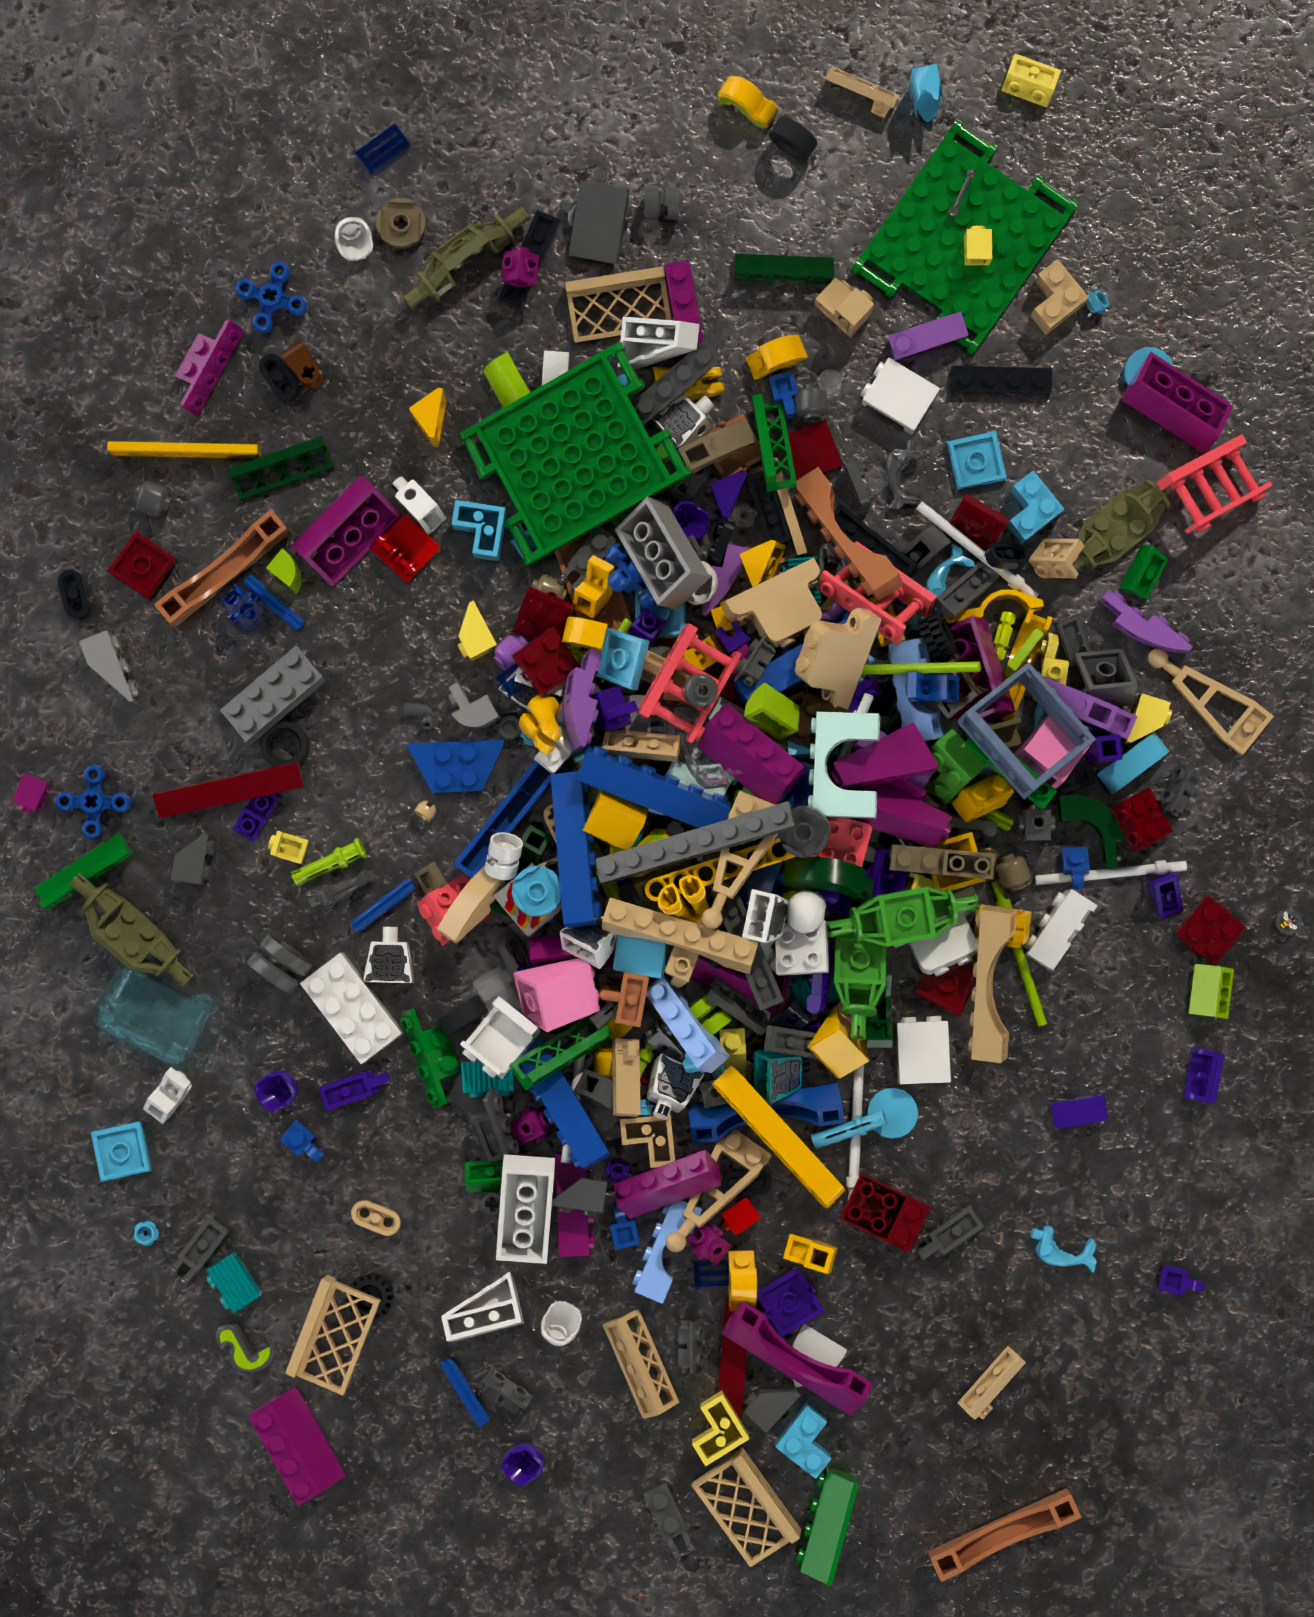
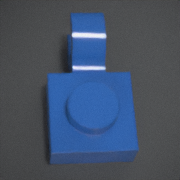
M793 370L769 376L768 380L774 402L782 401L786 419L795 417L796 408L793 398H795L798 388Z
M1087 847L1062 848L1063 875H1071L1072 889L1074 891L1083 890V874H1089L1090 870Z
M295 1120L280 1138V1141L297 1156L305 1152L312 1160L317 1162L325 1154L312 1143L316 1136L298 1120Z
M617 1203L613 1204L617 1222L610 1223V1229L615 1250L640 1245L635 1218L627 1220L626 1214L617 1206Z

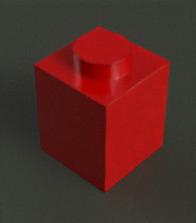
M745 1196L721 1212L724 1218L720 1222L728 1233L733 1231L735 1235H738L760 1220L761 1217L748 1197Z

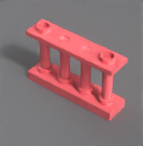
M1242 434L1168 473L1156 482L1161 491L1168 487H1171L1172 490L1175 489L1195 523L1185 529L1186 534L1197 530L1198 533L1212 526L1210 521L1250 499L1255 503L1266 496L1264 491L1273 486L1270 481L1258 487L1239 455L1241 453L1239 448L1247 443ZM1226 457L1227 460L1232 461L1250 493L1240 497L1221 465L1222 458ZM1208 467L1209 470H1213L1231 500L1230 504L1224 507L1221 506L1203 476V468ZM1188 476L1191 480L1194 479L1213 513L1206 517H1203L1184 485V479Z
M855 542V544H857L861 548L870 551L868 548H866L859 542ZM847 565L835 576L824 570L817 586V590L850 613L856 608H864L879 616L882 620L877 632L896 645L901 642L906 629L904 624L916 612L923 617H927L931 613L937 599L936 595L897 568L896 570L900 574L903 586L876 604L863 597L866 593L861 585L853 590L843 583L851 575ZM897 598L908 607L894 618L883 610Z
M690 623L684 625L636 711L638 715L644 718L656 714L687 732L684 739L687 743H693L694 740L698 741L705 729L702 725L731 673L735 674L737 672L735 668L741 661L739 659L742 655L736 651L729 657L699 640L698 635L695 634L698 628ZM692 647L725 666L718 679L712 677L718 687L715 701L705 707H695L700 712L693 724L660 706L661 703L658 701L662 692L665 694L669 692L687 703L683 697L682 688L673 684V680L670 679L675 670H682L690 676L694 674H707L685 661L686 658L683 655L687 648L691 649Z

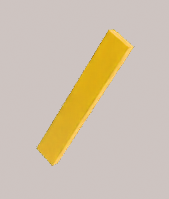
M108 441L107 450L113 456L256 459L261 457V448L256 444Z

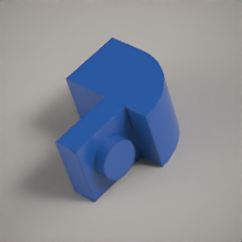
M907 672L905 689L907 698L911 699L912 702H959L958 676Z

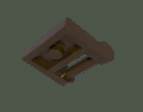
M956 653L943 663L963 662L964 659L960 653ZM969 672L958 673L970 692L968 695L964 696L959 688V702L937 703L947 720L952 721L973 703L983 699L986 695L983 688L978 687ZM929 673L928 675L950 674V673Z

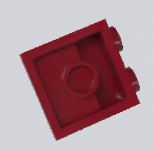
M1150 787L1110 807L1133 852L1143 849L1173 832Z

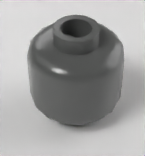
M817 384L803 385V389L795 394L796 413L804 422L821 421L823 416L828 413L827 393L824 389L819 388Z
M145 481L142 485L138 484L133 497V503L136 504L137 511L153 517H159L163 511L168 512L172 498L168 497L167 487L151 481Z
M694 674L685 680L682 693L688 704L694 707H705L715 701L718 687L715 680L709 675Z

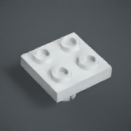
M823 920L821 926L810 933L798 932L791 928L789 923H784L782 936L775 939L776 974L782 976L829 973L827 922Z

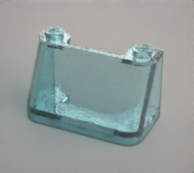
M121 963L94 1005L93 1021L97 1027L171 1066L182 1068L207 1023L215 1003L212 1002L210 997L201 993L188 998L148 978L146 972L129 970Z

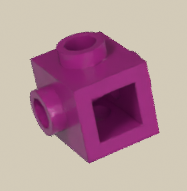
M515 247L513 251L504 252L501 282L519 288L536 285L539 255L529 252V249L525 247Z
M532 1105L519 1112L521 1117L510 1122L511 1130L519 1146L531 1140L536 1144L548 1138L547 1132L554 1128L543 1112L545 1110L543 1105L535 1110Z
M704 1224L700 1229L696 1227L686 1240L693 1248L691 1253L701 1261L706 1258L716 1266L732 1247L722 1237L724 1232L714 1224L710 1227Z

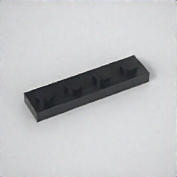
M539 210L536 211L521 247L528 248L529 252L539 255L538 272L560 224V219ZM505 283L498 302L522 311L532 286L519 288Z
M952 366L951 392L1051 395L1052 368Z
M839 504L834 510L835 521L841 531L852 542L855 543L857 541L873 553L885 555L895 568L908 577L914 572L917 564L843 505Z

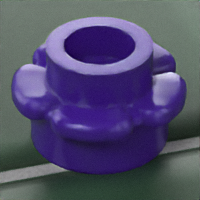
M614 1158L611 1163L606 1165L605 1169L608 1179L614 1183L628 1179V1173L631 1170L628 1162H624L622 1158ZM619 1168L620 1173H616L615 1170Z

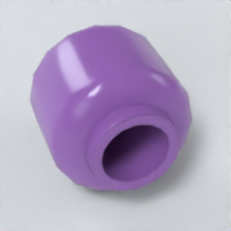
M508 635L494 648V661L504 672H515L519 666L511 655L526 646L528 642L521 636L516 638L515 636Z

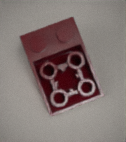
M861 1173L840 1219L907 1253H912L933 1207Z

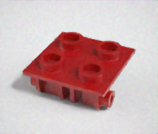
M406 514L384 536L380 535L375 540L376 544L371 548L406 583L441 549Z

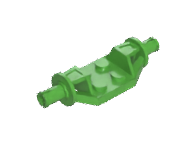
M926 886L877 895L857 908L851 907L849 918L828 921L827 928L832 929L828 930L830 938L852 933L856 942L864 940L886 947L937 938L950 925L957 924L958 913L979 910L980 905L972 903L978 902L979 899L976 894L955 898L950 889L941 891ZM947 915L946 918L936 922V918ZM862 931H875V933H862Z
M843 915V919L849 918V915ZM852 933L835 936L834 987L842 1005L841 1014L851 1017L850 1039L857 1040V1030H859V1040H864L867 1037L866 1018L877 1014L876 1006L886 985V946L864 940L856 942Z

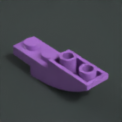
M1108 590L1099 599V602L1117 616L1112 625L1130 638L1147 646L1161 648L1173 653L1185 654L1193 647L1189 644L1190 640L1179 631L1177 633L1169 627L1170 623L1164 617L1152 615L1146 621L1144 619L1145 615L1136 607L1130 608L1124 603L1125 598L1117 591L1111 592Z
M592 647L583 655L580 668L575 667L568 674L565 686V727L570 746L575 753L589 746L592 738V733L589 732L591 724L595 723L598 716V710L596 709L598 700L590 697L595 689V683H593L594 675L599 672L601 667V660H599L601 651Z
M1042 676L1047 684L1057 691L1061 700L1072 708L1079 720L1112 734H1120V737L1128 740L1137 719L1136 715Z

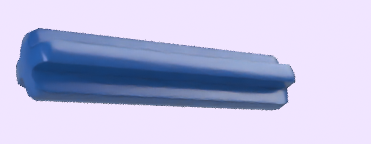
M251 574L246 577L243 585L295 631L303 627L305 621Z
M405 879L353 919L350 923L356 932H361L416 889L410 879Z
M449 1357L442 1361L440 1364L442 1370L476 1425L481 1427L488 1423L490 1420L488 1414L453 1358Z

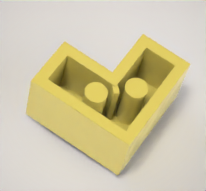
M722 1390L700 1404L701 1410L712 1427L693 1438L692 1445L704 1465L707 1466L749 1440V1434Z

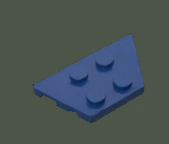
M504 740L407 744V747L432 793L484 791L488 778L505 743Z

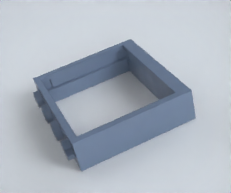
M1029 662L966 711L957 721L1023 799L1031 795L1096 740L1088 731L1089 728L1083 725L1075 716L1072 708L1061 700L1057 691L1047 684L1042 678L1041 673L1037 672ZM1018 682L1027 689L1076 746L1036 780L979 715Z

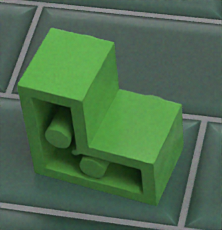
M953 729L929 749L938 765L937 771L940 773L929 787L945 804H948L987 766L979 756L965 745L966 742Z

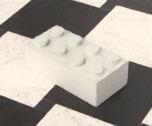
M339 953L300 984L359 1063L364 1064L404 1034V1031L369 985L363 982V977L344 953Z
M504 1154L496 1260L547 1264L555 1158Z

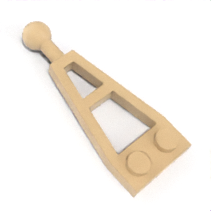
M1156 648L1149 653L1148 661L1150 665L1154 668H1163L1175 677L1171 683L1219 739L1240 756L1247 751L1274 717L1257 702L1187 666H1184L1182 669L1178 668L1168 660V654L1165 650ZM1186 676L1209 687L1199 700L1182 682ZM1216 691L1247 707L1228 733L1204 707Z
M739 791L728 819L774 806L775 804ZM778 833L764 837L749 860L730 853L731 847L721 850L713 885V891L717 893L712 907L705 910L702 915V922L706 927L713 929L720 926L723 920L721 910L727 897L733 900ZM728 862L743 868L730 888L723 886Z
M736 1129L722 1137L711 1154L712 1158L717 1162L721 1153H723L747 1170L748 1173L725 1194L716 1188L704 1191L715 1199L716 1202L700 1217L693 1213L702 1193L691 1196L683 1213L686 1221L677 1232H672L667 1236V1248L672 1252L682 1251L686 1246V1236L692 1228L696 1226L700 1229L757 1178L772 1155Z

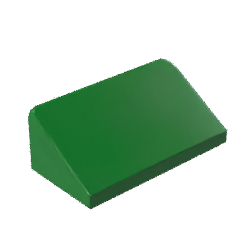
M1141 545L1119 588L1147 602L1169 558L1153 546Z
M503 1160L465 1162V1187L467 1193L501 1191Z

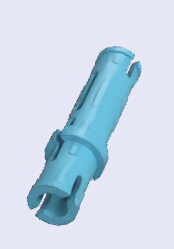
M880 1110L864 1117L861 1115L856 1116L855 1120L816 1134H811L814 1147L820 1149L821 1147L859 1134L861 1136L867 1135V1131L886 1126L888 1121L884 1111ZM867 1122H871L870 1124H867V1125L861 1126V1127H859V1128L853 1129V1127H855V1126H858V1125H861V1124H864V1123H867ZM846 1130V1132L841 1133L839 1135L830 1138L828 1137L829 1135Z

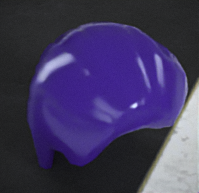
M678 501L671 507L673 515L687 538L693 535L697 541L705 535L709 528L710 519L705 510L699 508L696 503L691 501Z
M279 1070L266 1074L256 1082L254 1092L262 1107L269 1112H275L283 1107H287L295 1100L298 1088L293 1076Z
M518 1444L511 1448L501 1461V1470L514 1484L526 1486L542 1473L545 1465L543 1454L533 1444Z

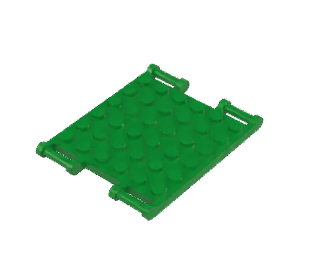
M957 119L850 271L855 275H861L883 290L885 296L892 299L901 285L939 310L941 314L937 319L962 312L967 330L975 335L976 338L971 340L966 336L955 341L967 348L966 351L973 355L1073 214L1079 202L1074 199L1072 201L1045 183V179L1039 175L1028 190L988 164L998 147L993 143L988 144L963 127V123ZM959 135L984 153L982 158L953 140L955 136ZM973 169L976 175L971 179L960 202L958 215L952 218L949 216L948 211L955 204L966 180L967 170ZM1039 190L1066 210L1061 214L1036 197L1035 193ZM972 226H985V229H992V260L989 265H964V235L966 230ZM869 262L894 279V282L890 284L865 267L864 264Z
M622 342L610 346L457 435L460 443H464L478 469L477 475L479 479H486L497 471L519 513L506 519L504 526L506 530H510L524 557L523 562L526 567L537 563L545 556L638 505L647 496L652 497L692 475L690 468L685 466L675 448L669 429L663 430L650 438L628 396L642 390L645 384L642 379H638L624 352L625 347ZM613 356L616 357L630 383L625 387L622 386L609 361ZM477 434L492 461L488 465H486L472 439ZM662 443L677 471L671 475L655 447ZM522 521L525 523L538 548L535 552L531 551L518 526Z

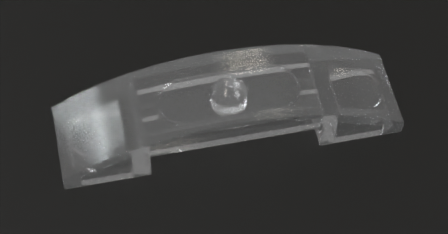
M690 705L672 706L670 709L671 712L692 724L698 716L696 708ZM673 725L674 734L681 735L680 753L696 782L704 789L728 787L729 782L721 764H714L712 759L696 747L698 741L694 740L693 743L684 741L687 732Z

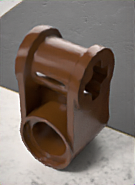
M298 340L280 353L286 364L306 388L317 389L322 385L324 376L301 340ZM309 372L314 376L312 379H309L307 376Z

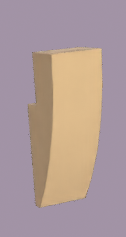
M484 865L453 901L437 928L438 932L454 943L459 942L491 912L490 904L495 900L493 896L506 886L505 880H498L487 875Z

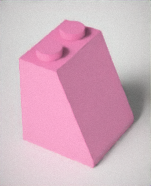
M1047 715L1014 755L1041 776L1076 746L1054 720ZM1088 748L1046 782L1055 789L1060 786Z
M579 958L513 973L523 1016L546 1032L600 1011L598 1003L600 996L593 981L595 977L594 970L589 963Z

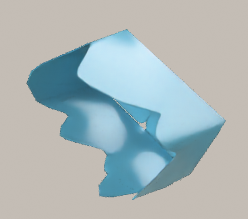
M937 64L915 67L911 71L908 88L916 118L918 111L926 122L932 121L937 115L939 104L941 107L940 95L945 103Z

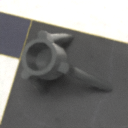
M833 543L824 544L819 549L820 573L817 581L820 580L824 570L828 572V569L838 567L840 561L843 568L848 564L845 558L840 560L833 549L835 547ZM851 574L847 580L850 588L855 590L856 585ZM823 593L821 601L825 602L827 596H825Z

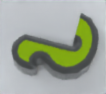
M225 1323L216 1333V1342L219 1348L224 1349L227 1345L230 1346L229 1359L232 1366L240 1373L253 1374L262 1371L276 1358L278 1352L277 1341L254 1354L238 1323Z

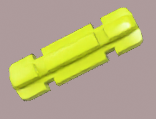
M1002 612L1000 617L1002 623L998 624L993 643L995 644L999 660H1004L1006 650L1004 649L1008 647L1013 630L1011 625L1015 623L1016 615L1012 612Z

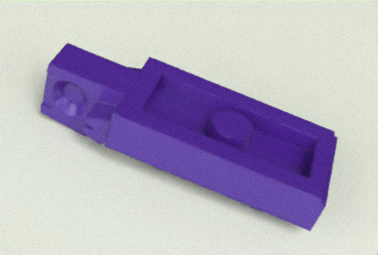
M371 1070L318 1087L325 1110L329 1111L375 1095V1093L380 1092L378 1085L391 1080L388 1071L375 1076L374 1071Z

